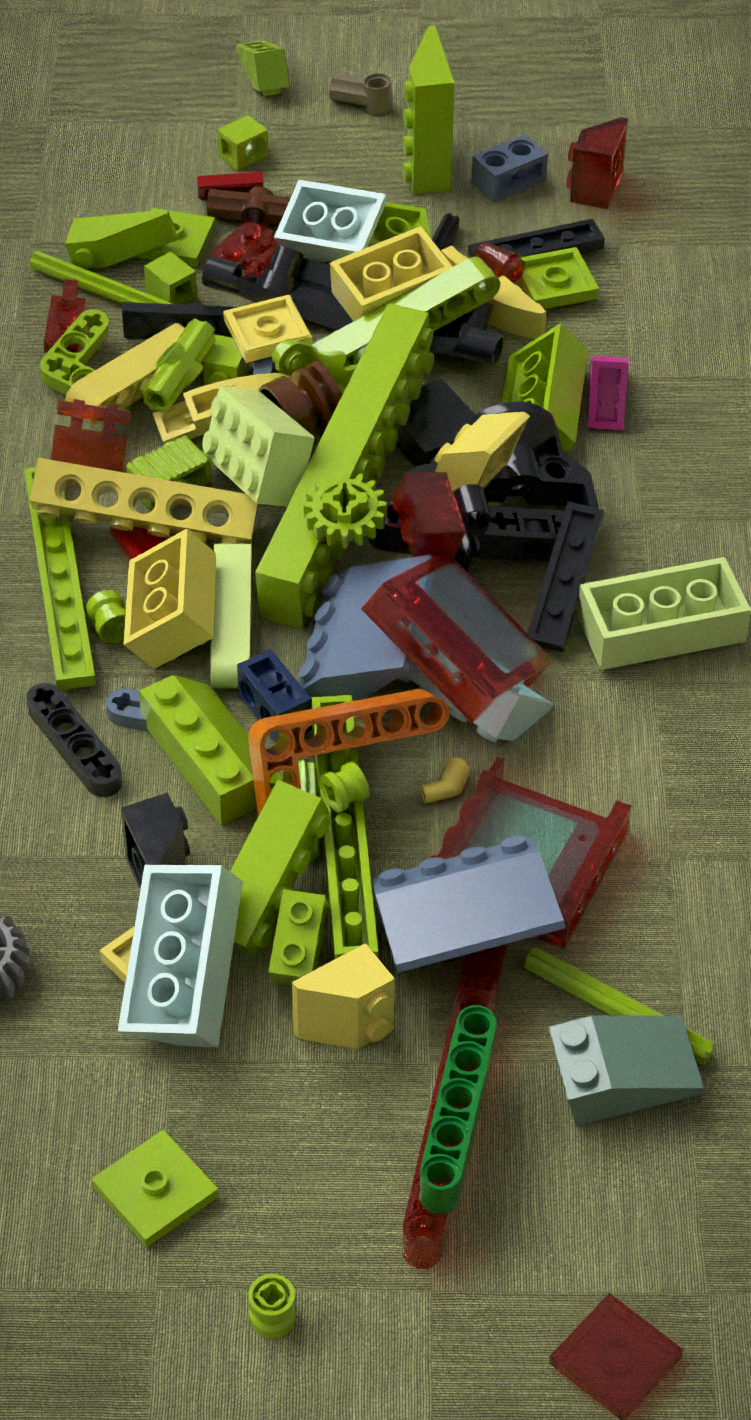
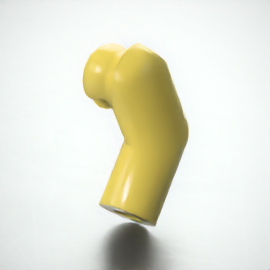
M451 758L447 760L444 764L445 769L440 780L420 785L421 797L425 804L456 797L462 793L470 775L469 766L464 759Z

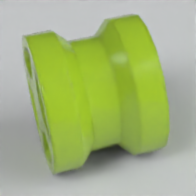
M354 762L342 765L341 770L337 773L328 772L320 777L323 795L331 808L337 813L348 809L351 802H363L370 796L368 782L361 769Z

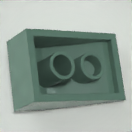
M591 1015L549 1027L576 1127L705 1093L682 1016Z

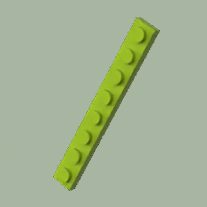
M36 467L24 468L56 686L60 690L96 686L69 516L60 514L59 518H48L38 515V510L32 509L30 496ZM63 490L61 497L66 500L65 492Z

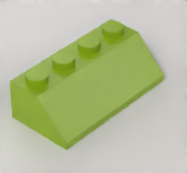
M560 323L509 356L501 403L527 402L540 405L549 411L557 424L562 449L565 452L574 445L577 438L588 348Z
M172 675L139 690L140 712L146 719L147 730L219 824L223 826L256 810L257 805L248 734L208 684ZM278 772L271 777L270 788H274L277 780H283Z

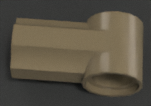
M335 72L331 78L329 99L336 102L364 106L365 111L371 115H385L393 107L391 78L383 73H372L366 77H359Z

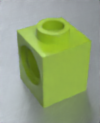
M249 115L217 129L218 156L237 171L268 156V130Z

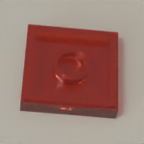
M609 1293L550 1355L549 1364L620 1420H626L683 1356L684 1349Z

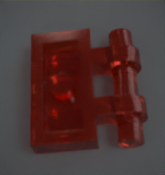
M246 220L208 254V258L215 256L240 263L243 266L244 276H262L263 269L268 270L274 248L279 243L274 239V231Z
M73 399V402L59 400L57 415L70 416L69 427L54 426L49 460L122 472L128 437L126 435L114 434L115 424L129 425L131 411L117 409V405L105 404V407L87 405L85 400ZM83 419L103 421L102 431L82 429Z

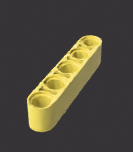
M175 323L81 378L67 392L65 404L90 424L98 425L143 398L142 391L158 369L156 366L157 360L170 345L177 341L185 328Z

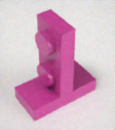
M593 356V360L590 361L588 428L624 430L629 358Z

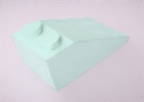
M298 180L274 238L280 246L288 247L304 254L303 258L318 262L338 260L368 247L388 197L383 193Z

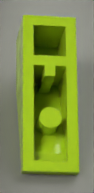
M266 40L236 45L237 54L253 89L259 92L262 91L263 95L267 96L280 94L281 88L290 87L284 48Z
M168 209L74 218L65 241V246L73 265L83 269L104 268L173 242L177 239V234Z

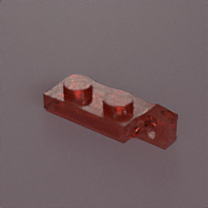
M65 279L62 296H51L44 337V352H48L77 317L86 310V298L78 297V280ZM77 343L66 347V350L78 353L80 345Z

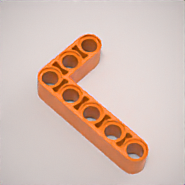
M415 689L267 717L256 721L249 730L248 742L258 817L273 788H270V779L275 773L283 771L282 781L301 789L298 758L436 732L442 729L449 719L448 705L443 699L426 690ZM430 702L431 710L425 718L420 719L422 706ZM392 709L393 718L391 722L386 726H382L381 721L384 713ZM354 716V728L344 734L343 725L345 721ZM316 724V735L311 740L305 741L304 733L310 725ZM278 731L277 743L273 747L266 749L265 740L267 736L272 732Z

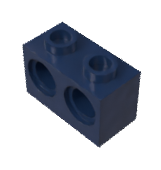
M271 649L237 664L239 697L258 720L312 709V699ZM312 725L306 729L305 733L312 731ZM278 731L270 733L269 735L277 743Z

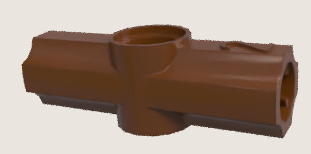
M254 187L248 193L210 189L206 207L207 216L215 217V219L241 221L245 227L251 230H263L268 225L279 226L291 197L274 196L270 190L264 187Z

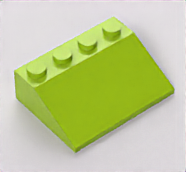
M435 25L428 26L409 66V81L403 82L404 98L408 102V109H403V123L405 129H408V136H403L402 138L403 152L407 156V162L402 163V174L404 182H409L413 195L451 191L455 83Z

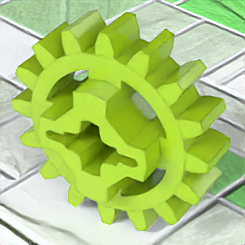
M343 472L342 478L337 480L332 474H329L327 484L316 481L315 491H307L306 493L307 502L303 503L307 530L314 529V538L316 540L326 536L328 546H332L336 540L341 541L343 548H347L349 541L352 540L361 546L363 545V537L365 535L374 539L376 538V528L383 529L385 526L384 517H387V502L384 499V491L376 490V481L374 480L366 484L363 483V474L359 473L355 479H349L348 472Z

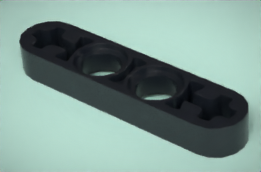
M40 683L30 688L26 696L30 717L88 791L98 797H109L116 794L122 787V773L118 761L61 690L50 683ZM45 703H47V704L51 703V705H52V711H51L50 713H49V708L47 707V705H46ZM62 722H69L74 725L71 730L66 732H59L54 729L57 724ZM80 747H89L94 750L91 755L86 757H79L74 754V751ZM99 766V771L104 777H97L96 767Z

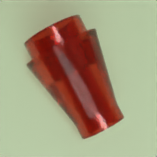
M487 241L480 243L475 251V257L481 258L498 278L504 275L514 284L522 277L525 271L526 263L522 260L519 253L492 245Z

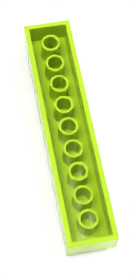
M391 303L387 304L255 571L261 619L303 630L309 617H315L319 608L320 593L323 586L333 576V566L336 560H342L346 548H343L341 541L337 540L332 546H328L326 536L316 540L314 538V529L307 530L303 503L307 502L306 493L307 491H315L316 481L327 484L329 474H332L337 480L342 478L343 472H348L349 479H355L360 473L363 474V483L365 484L382 476L385 467V456L388 451L392 452L394 450L398 437L397 431L400 425L404 426L407 423L410 403L412 399H418L422 388V378L424 374H429L433 367L434 354L430 353L433 329L429 328L428 312Z

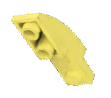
M453 246L441 250L453 267L468 259ZM504 275L499 277L501 282L500 290L494 298L488 301V303L493 305L488 324L506 332L531 339H537L543 335L547 318L546 310Z
M282 373L243 376L219 381L183 393L185 401L172 405L164 413L162 411L153 413L163 443L175 442L177 438L181 439L183 435L193 439L209 431L212 419L211 404L214 397L218 394L219 385L259 391V388L265 383L281 376L288 377L291 380V376Z

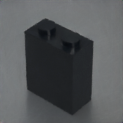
M442 378L422 385L418 399H412L410 403L407 423L404 426L400 425L397 431L396 446L414 467L430 464L432 458L438 454L447 442L451 445L454 443L458 432L468 419L475 414Z

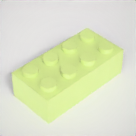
M219 385L218 394L214 397L211 404L212 419L209 431L203 437V453L254 502L288 507L308 466L315 437L260 391Z
M721 557L580 584L577 617L600 670L746 642L751 609L726 558Z

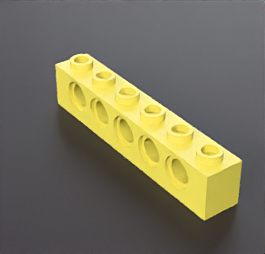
M38 458L30 496L32 509L38 510L37 514L44 517L59 518L60 514L74 516L76 522L95 525L96 520L110 522L112 528L123 531H132L133 527L148 529V534L157 537H169L170 533L178 534L185 529H189L204 543L208 539L219 541L221 544H251L259 507L258 503L254 502L244 493ZM69 486H76L81 489V494L76 500L67 501L61 497L63 490ZM106 492H111L118 496V501L111 507L99 505L98 499ZM141 499H150L155 504L154 509L147 514L137 512L134 507ZM178 505H185L191 509L192 513L185 520H177L172 517L171 511ZM220 511L227 515L228 521L223 526L216 527L208 522L209 515Z

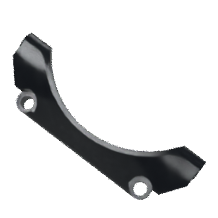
M276 245L268 270L263 269L262 276H243L242 264L215 256H210L204 265L202 283L213 290L235 295L254 303L290 295L303 320L336 331L353 322L332 293L330 265L303 258L304 254L294 249ZM486 302L433 331L430 353L475 361L499 368L504 336L486 330L493 305Z

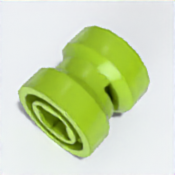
M104 590L96 593L88 600L86 612L90 620L95 624L98 636L106 643H117L124 640L126 609L122 597L114 590Z
M265 1274L257 1278L251 1284L248 1291L250 1325L258 1335L268 1339L287 1335L293 1329L296 1321L295 1289L292 1283L284 1276L278 1274Z

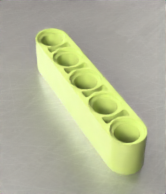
M252 543L214 544L216 579L214 632L211 639V688L238 689L237 664L251 658Z

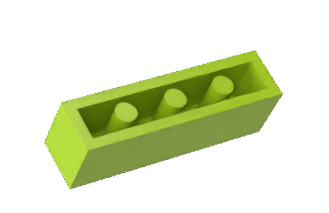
M277 780L230 870L232 874L243 881L233 949L252 958L256 957L260 948L264 949L269 943L273 933L272 924L280 910L283 889L292 890L291 887L297 875L305 872L311 859L310 849L316 838H321L324 835L330 821V816L328 815L330 811L322 798L280 780Z

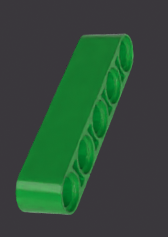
M480 1005L466 1007L457 1017L420 1167L419 1200L427 1211L434 1214L449 1213L460 1202L495 1052L497 1019L490 1009ZM461 1106L463 1109H455L453 1107ZM445 1144H453V1145H456V1146H455V1147H446V1146H443V1145H445ZM443 1182L448 1185L436 1186L433 1183Z

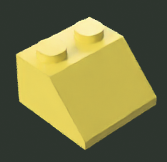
M525 412L482 415L472 426L466 423L458 432L454 443L451 445L447 442L436 455L434 461L438 465L432 478L449 491H455L460 486L466 484H476L484 488L508 464L530 416Z
M366 943L292 982L293 1031L298 1039L359 1049L370 1042H378L384 1039L390 1031L394 1030L395 978Z

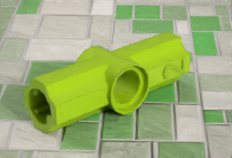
M194 319L189 322L177 341L170 345L157 360L156 366L158 369L142 391L144 403L152 410H159L163 413L169 410L182 390L190 385L202 371L203 365L201 362L216 340L214 335L215 329L207 321L202 322Z

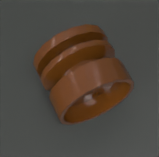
M318 361L307 364L304 369H296L292 373L291 380L288 377L281 376L263 384L259 388V391L315 437L313 445L316 443V435L322 438L343 395L333 375Z

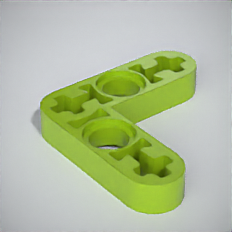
M90 309L81 313L40 362V376L43 384L66 395L75 382L95 371V369L85 364L109 335V318L104 312ZM77 344L84 349L81 352L72 353L67 351L66 347ZM132 404L111 417L126 415L131 410Z

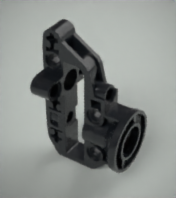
M507 402L483 409L466 422L472 426L482 415L525 412L530 416L508 464L484 488L476 484H466L460 486L455 491H449L432 478L438 465L434 461L435 455L430 464L419 465L409 471L392 500L385 501L387 502V517H384V528H376V538L371 539L367 537V539L374 548L381 551L431 555L436 559L434 565L436 575L440 578L452 579L463 575L468 570L473 558L533 562L550 561L565 511L488 506V502H504L507 496L512 497L525 494L526 504L566 507L567 502H573L594 508H599L590 472L563 452L558 427L553 415L540 405L527 402ZM432 495L449 496L446 503L424 502L420 499V497L431 498Z

